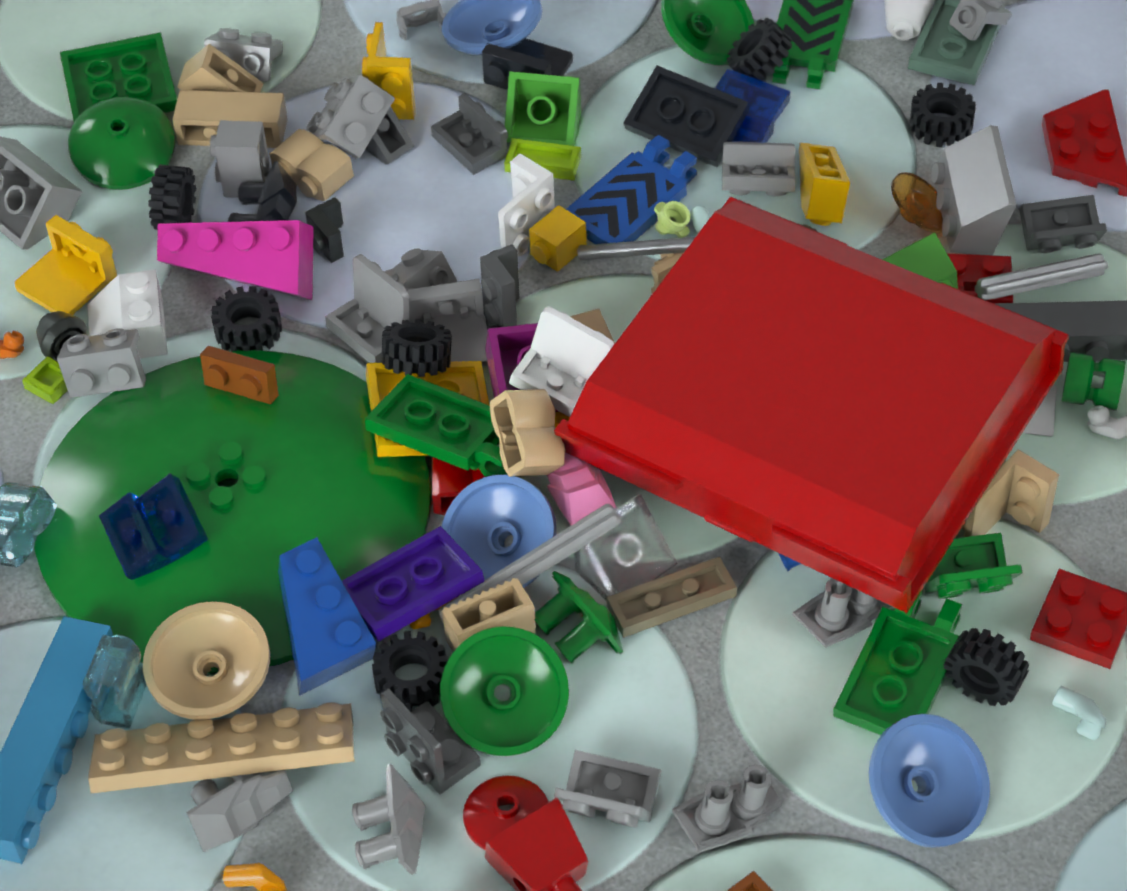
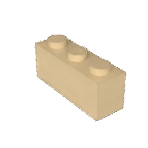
M180 90L173 116L178 145L210 146L211 136L217 134L220 120L263 122L267 148H277L283 143L288 119L284 93Z

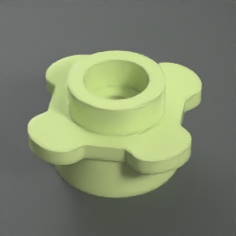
M670 201L667 204L659 202L654 208L658 217V222L655 225L656 230L662 235L676 234L679 238L687 237L690 232L686 226L690 221L688 208L677 201Z

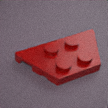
M1109 89L1099 91L1043 115L1042 129L1053 176L1067 180H1077L1084 185L1097 188L1100 182L1119 188L1118 195L1127 196V163Z

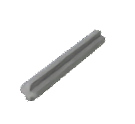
M1098 253L981 278L977 281L974 289L979 298L990 300L1100 276L1108 268V263L1104 260V256Z

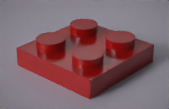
M1059 568L1032 628L1030 640L1111 669L1127 630V592Z

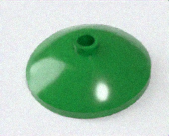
M745 0L661 1L662 18L674 42L691 57L711 65H728V52L734 48L732 44L735 40L739 41L741 38L739 35L743 31L746 33L748 27L754 24L752 13Z
M119 96L101 100L85 109L78 116L69 133L68 150L75 169L87 181L106 189L125 190L149 183L152 177L155 176L154 171L159 165H169L175 150V135L169 118L159 107L141 98ZM117 128H123L121 131H114Z
M516 627L488 628L467 638L455 649L448 659L440 683L442 710L455 734L470 747L495 756L519 755L543 744L561 724L569 700L567 673L555 650L536 634ZM504 685L509 689L510 696L508 700L500 701L495 697L494 691L497 686Z

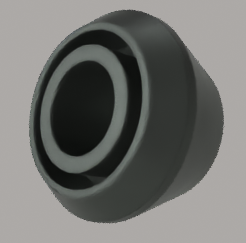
M55 311L44 315L39 321L36 330L42 354L45 357L48 356L57 360L64 342L72 336L86 334L87 329L82 319L63 311Z

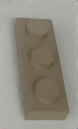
M719 556L606 597L607 608L614 617L616 625L624 638L737 597V586Z

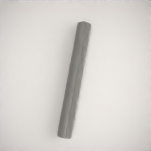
M610 504L601 506L490 576L485 582L441 607L438 612L442 622L443 608H450L451 604L458 605L459 600L466 601L467 597L473 598L474 594L481 595L482 590L488 592L490 587L496 588L497 584L503 585L505 581L511 582L512 578L518 579L521 585H524L619 525L621 520L618 513Z

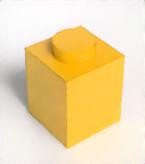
M558 205L529 229L530 255L537 262L546 264L558 272L578 255L577 250L580 245H587L586 222Z

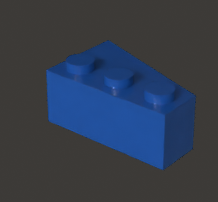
M317 537L281 554L279 557L278 574L286 621L288 623L292 657L296 670L299 696L372 660L377 643Z

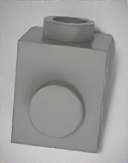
M961 0L949 23L969 40H977L985 24L1006 25L1012 13L1002 6L1003 0Z

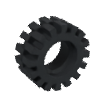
M765 18L764 21L760 19L757 21L756 26L751 24L746 33L743 31L739 35L741 37L739 41H734L732 44L734 48L728 52V66L747 84L752 83L754 85L759 80L763 82L766 80L767 74L771 76L775 73L774 69L776 66L780 67L784 63L781 60L788 57L789 52L787 50L792 47L790 43L792 39L772 19Z
M937 83L936 88H933L932 84L926 85L925 91L920 88L917 91V95H914L912 98L909 122L911 132H915V137L918 140L924 137L925 144L930 145L931 141H935V147H942V142H946L947 146L954 144L955 140L958 142L970 136L971 130L973 131L976 109L973 96L970 93L965 95L966 89L962 87L958 91L955 90V84L949 83L948 88L943 87V83ZM934 113H946L951 116L941 117L934 115Z
M159 165L154 171L155 176L151 180L153 186L149 190L151 200H148V207H151L149 211V218H152L151 226H154L153 229L158 230V224L192 223L191 215H194L195 211L193 204L196 203V197H194L196 192L194 182L196 179L195 175H193V170L190 167Z
M242 286L236 288V294H233L231 290L225 292L226 299L219 296L216 300L217 306H212L211 319L216 341L218 344H221L223 350L263 351V346L271 349L274 346L273 340L278 341L280 339L282 323L278 302H276L272 294L268 296L267 290L262 288L257 293L255 286H249V291L244 292ZM246 317L259 318L258 321L249 325L234 324L236 321Z
M415 319V323H410L409 320H402V324L398 322L391 323V326H386L382 332L381 362L385 364L386 369H393V373L400 374L403 371L405 376L416 373L418 377H425V373H429L431 376L437 375L438 371L443 373L446 371V367L449 368L451 364V331L445 329V326L441 324L434 326L432 321H428L425 324L422 323V320Z
M971 628L969 632L965 630L959 635L946 658L944 669H947L945 672L947 678L954 679L951 684L955 688H964L962 694L967 697L973 694L976 696L975 701L983 703L984 699H986L990 706H996L997 702L1004 706L1007 705L1008 701L1011 703L1014 700L1029 672L1027 670L1029 663L1024 660L1025 654L1022 651H1014L1017 646L1012 641L1008 644L1002 641L1004 636L997 633L996 637L991 636V630L983 629L980 634L977 628Z
M411 631L403 632L404 639L401 640L398 639L397 634L390 636L391 645L389 646L383 641L379 645L380 653L375 652L373 656L374 664H372L375 689L377 694H380V699L381 693L386 689H390L410 712L412 711V706L418 705L419 707L426 701H429L434 707L439 703L438 695H440L442 673L448 661V655H446L444 646L442 644L438 646L437 639L432 635L426 641L425 633L418 631L416 638L411 637ZM407 664H421L427 668V673L415 680H402L395 675L400 667Z

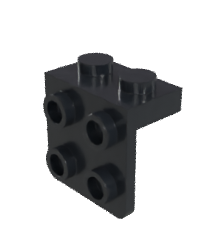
M526 38L509 49L487 43L482 50L484 83L508 90L509 71L564 76L573 62V54L570 51Z

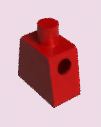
M558 798L553 799L486 841L485 859L516 891H582L576 882L586 874L588 865L587 855Z

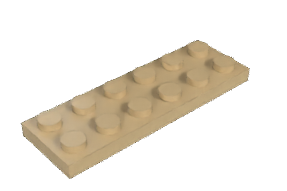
M330 702L316 708L300 710L282 708L275 713L259 715L240 713L232 718L217 720L195 719L189 723L176 725L156 723L143 729L125 731L124 729L115 728L107 730L102 734H95L88 776L91 794L353 762L355 760L351 703L340 705Z

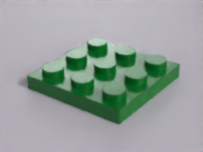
M161 32L60 52L74 122L91 105L107 98L119 96L144 99L159 107L164 113L175 111L177 97Z

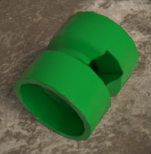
M1070 352L1061 401L1084 405L1090 400L1094 406L1101 405L1109 410L1117 411L1126 362L1103 358L1098 363L1094 361L1091 355ZM1093 375L1103 377L1101 388H1091Z

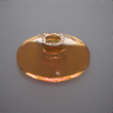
M908 172L897 174L891 182V191L896 204L900 208L901 215L905 220L914 223L925 231L941 233L943 217L941 210H938L936 205L937 190L926 180Z

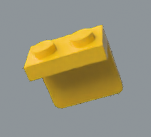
M375 22L373 33L367 34L366 49L369 56L362 59V76L368 78L369 81L395 98L391 108L398 119L414 120L416 108L411 58L387 57L383 22Z
M55 215L46 222L53 249L22 274L14 284L17 292L51 312L63 311L74 315L117 276L112 256L113 250L103 238H96L84 231L77 223L68 222Z

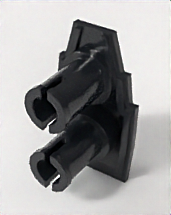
M274 161L265 183L242 182L239 186V201L242 202V205L259 204L257 214L231 213L228 222L289 220L297 203L296 183L278 161Z

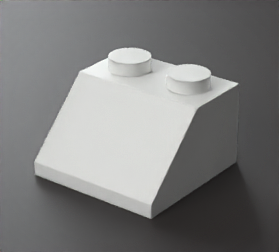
M156 269L117 275L87 305L89 336L105 334L117 328L124 329L125 331L137 329L140 336L136 345L139 358L168 354L163 299Z

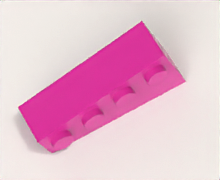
M300 220L158 224L157 261L174 267L312 300L314 227Z

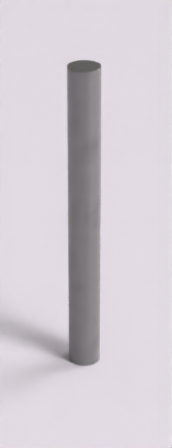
M695 237L580 245L577 253L580 260L684 253Z

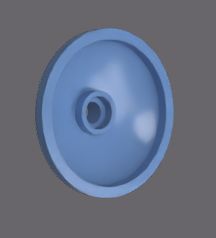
M461 0L446 14L442 23V33L450 47L466 54L482 55V50L487 43L509 49L523 41L533 32L541 19L542 6L540 0Z
M508 475L484 477L464 488L452 501L441 526L482 569L485 580L557 535L555 515L545 495L528 481L516 476L509 477ZM512 535V544L509 547H505V539ZM539 575L522 585L523 588L531 584Z
M912 715L889 726L881 734L873 748L869 764L871 793L881 816L901 837L924 847H945L964 840L980 825L989 803V774L979 748L972 738L958 725L936 715ZM912 780L917 784V792L913 789Z

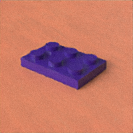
M441 526L342 580L370 633L378 642L485 582L482 569Z

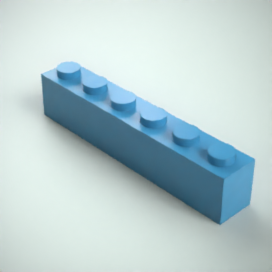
M63 617L0 752V859L23 864L28 850L33 849L38 842L40 823L46 811H50L54 806L57 795L56 787L62 774H67L73 760L72 751L78 738L84 737L88 728V715L94 703L100 701L104 691V679L109 668L115 667L119 658V645L116 644L111 626Z

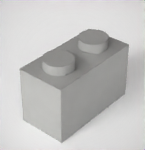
M219 121L217 134L212 135L210 139V154L217 159L215 179L216 182H221L224 197L238 198V189L242 182L265 183L271 169L263 122Z

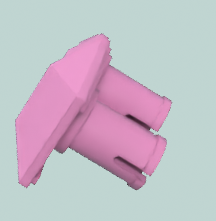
M565 453L564 465L547 475L550 485H547V489L570 526L605 504L612 505L618 513L611 491L599 468L595 469L593 465Z

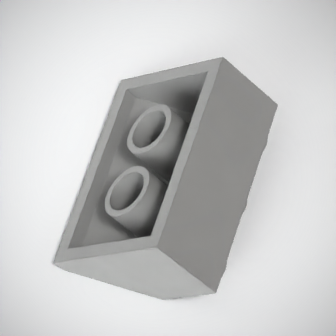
M990 125L945 147L939 161L935 162L932 166L931 182L936 185L937 209L941 210L942 234L944 237H947L950 253L993 255L1016 207L998 126Z
M0 136V232L21 249L27 250L49 235L46 222L53 216L58 215L66 221L69 220L82 190L16 139Z

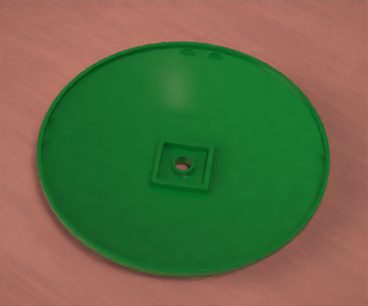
M231 351L275 364L279 396L271 404L206 386L204 384L200 356L185 359L145 374L146 382L144 387L115 391L101 400L75 424L54 451L41 478L33 509L32 534L35 554L43 579L60 608L70 618L111 626L115 642L119 645V654L143 663L144 652L149 639L158 626L169 616L194 604L224 602L246 610L260 623L269 642V667L294 660L278 574L279 557L281 554L317 537L342 581L420 538L427 531L430 518L431 490L425 456L377 457L374 433L367 431L365 428V418L371 412L367 382L335 365L310 357L274 351ZM233 478L238 480L231 487L218 486L224 479ZM212 667L208 673H218L219 669Z

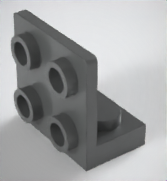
M386 689L381 693L383 711L380 714L387 731L384 739L396 756L403 754L410 762L414 775L423 785L429 783L439 794H442L481 766L480 756L455 734L448 722L428 701L410 712L390 689Z

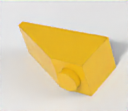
M800 142L801 207L805 218L814 224L828 226L831 222L842 223L850 180L836 148Z

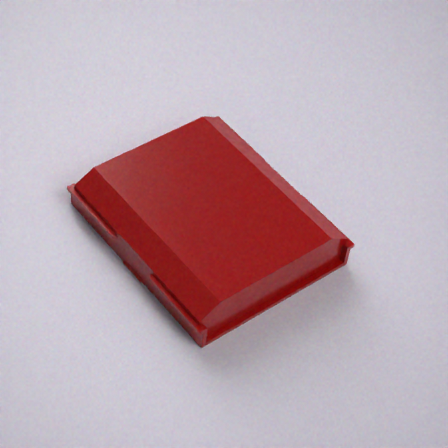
M730 196L724 206L715 211L588 378L569 420L562 419L554 429V433L561 437L565 446V453L703 517L705 521L749 542L759 543L907 613L1062 372L1065 344L1069 340V334L947 284L938 283L847 246L844 242Z

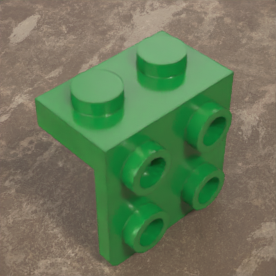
M1001 533L955 538L925 584V594L937 592L938 599L962 596L963 592L970 591L974 587H978L979 594L1002 591L1005 586L1013 585L1012 579L1023 573L1022 566H1007Z

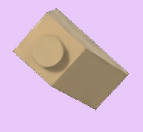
M208 44L185 63L177 87L188 91L261 93L263 82L214 46Z

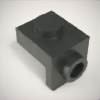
M334 197L305 212L307 224L314 227V250L318 253L322 251L331 263L344 257L341 232L338 229L343 226L341 203Z

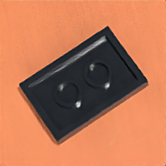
M656 65L623 124L626 130L650 140L660 135L669 141V148L681 153L687 151L697 157L698 160L718 167L723 158V144L733 141L751 108L749 102Z

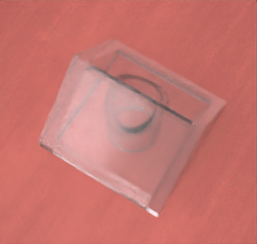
M641 494L634 495L615 508L621 520L619 525L574 552L575 571L605 600L608 596L655 580L678 564Z

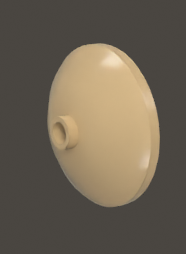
M224 602L194 604L169 616L152 634L143 657L144 679L154 699L164 709L177 716L196 720L221 717L246 704L262 686L270 665L269 642L260 623L246 610ZM212 667L219 669L216 675L207 677Z

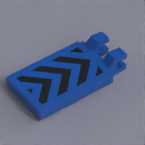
M657 135L646 144L643 153L637 151L635 154L631 152L566 210L586 222L587 240L594 244L635 241L658 221L654 208L659 202L666 204L670 201L679 202L687 195V184L697 175V170L691 167L697 163V157L685 151L674 160L670 169L666 168L663 165L670 159V153L665 151L670 146L669 141Z

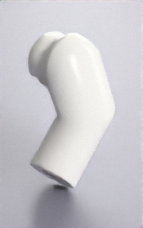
M1101 405L1094 406L1088 411L1089 421L1087 425L1094 433L1114 439L1127 437V415L1119 419L1109 417V409Z

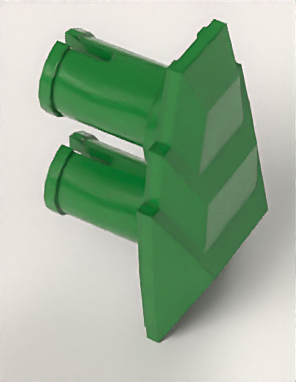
M554 571L552 578L559 586L557 588L558 593L535 612L536 624L546 635H549L555 627L574 611L577 614L581 612L583 614L581 616L583 621L554 643L571 664L574 663V660L598 640L601 642L606 641L616 653L621 654L623 649L616 621L607 607L597 603L588 592L578 588L569 577Z

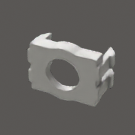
M429 0L399 8L396 22L400 38L407 41V28L420 26L438 20L442 30V23L446 14L443 12L439 0ZM421 11H425V12H423L422 14H419V15H416V16H412V15L415 14V13H418V12H421Z

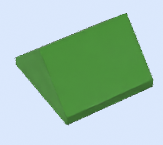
M509 71L505 128L508 132L507 143H511L512 138L574 146L581 118L580 78Z

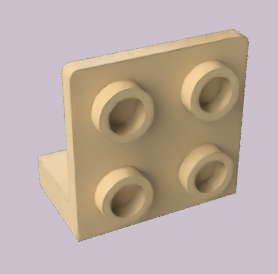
M1018 449L1007 461L1003 462L962 527V530L965 531L964 537L985 535L1006 512L1013 516L1020 524L1027 525L1040 533L1050 521L1059 474Z

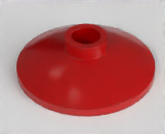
M518 776L494 777L478 785L468 796L463 809L464 827L470 839L477 846L485 850L487 840L549 802L544 792L536 784ZM503 805L513 806L512 809L507 811L499 809Z

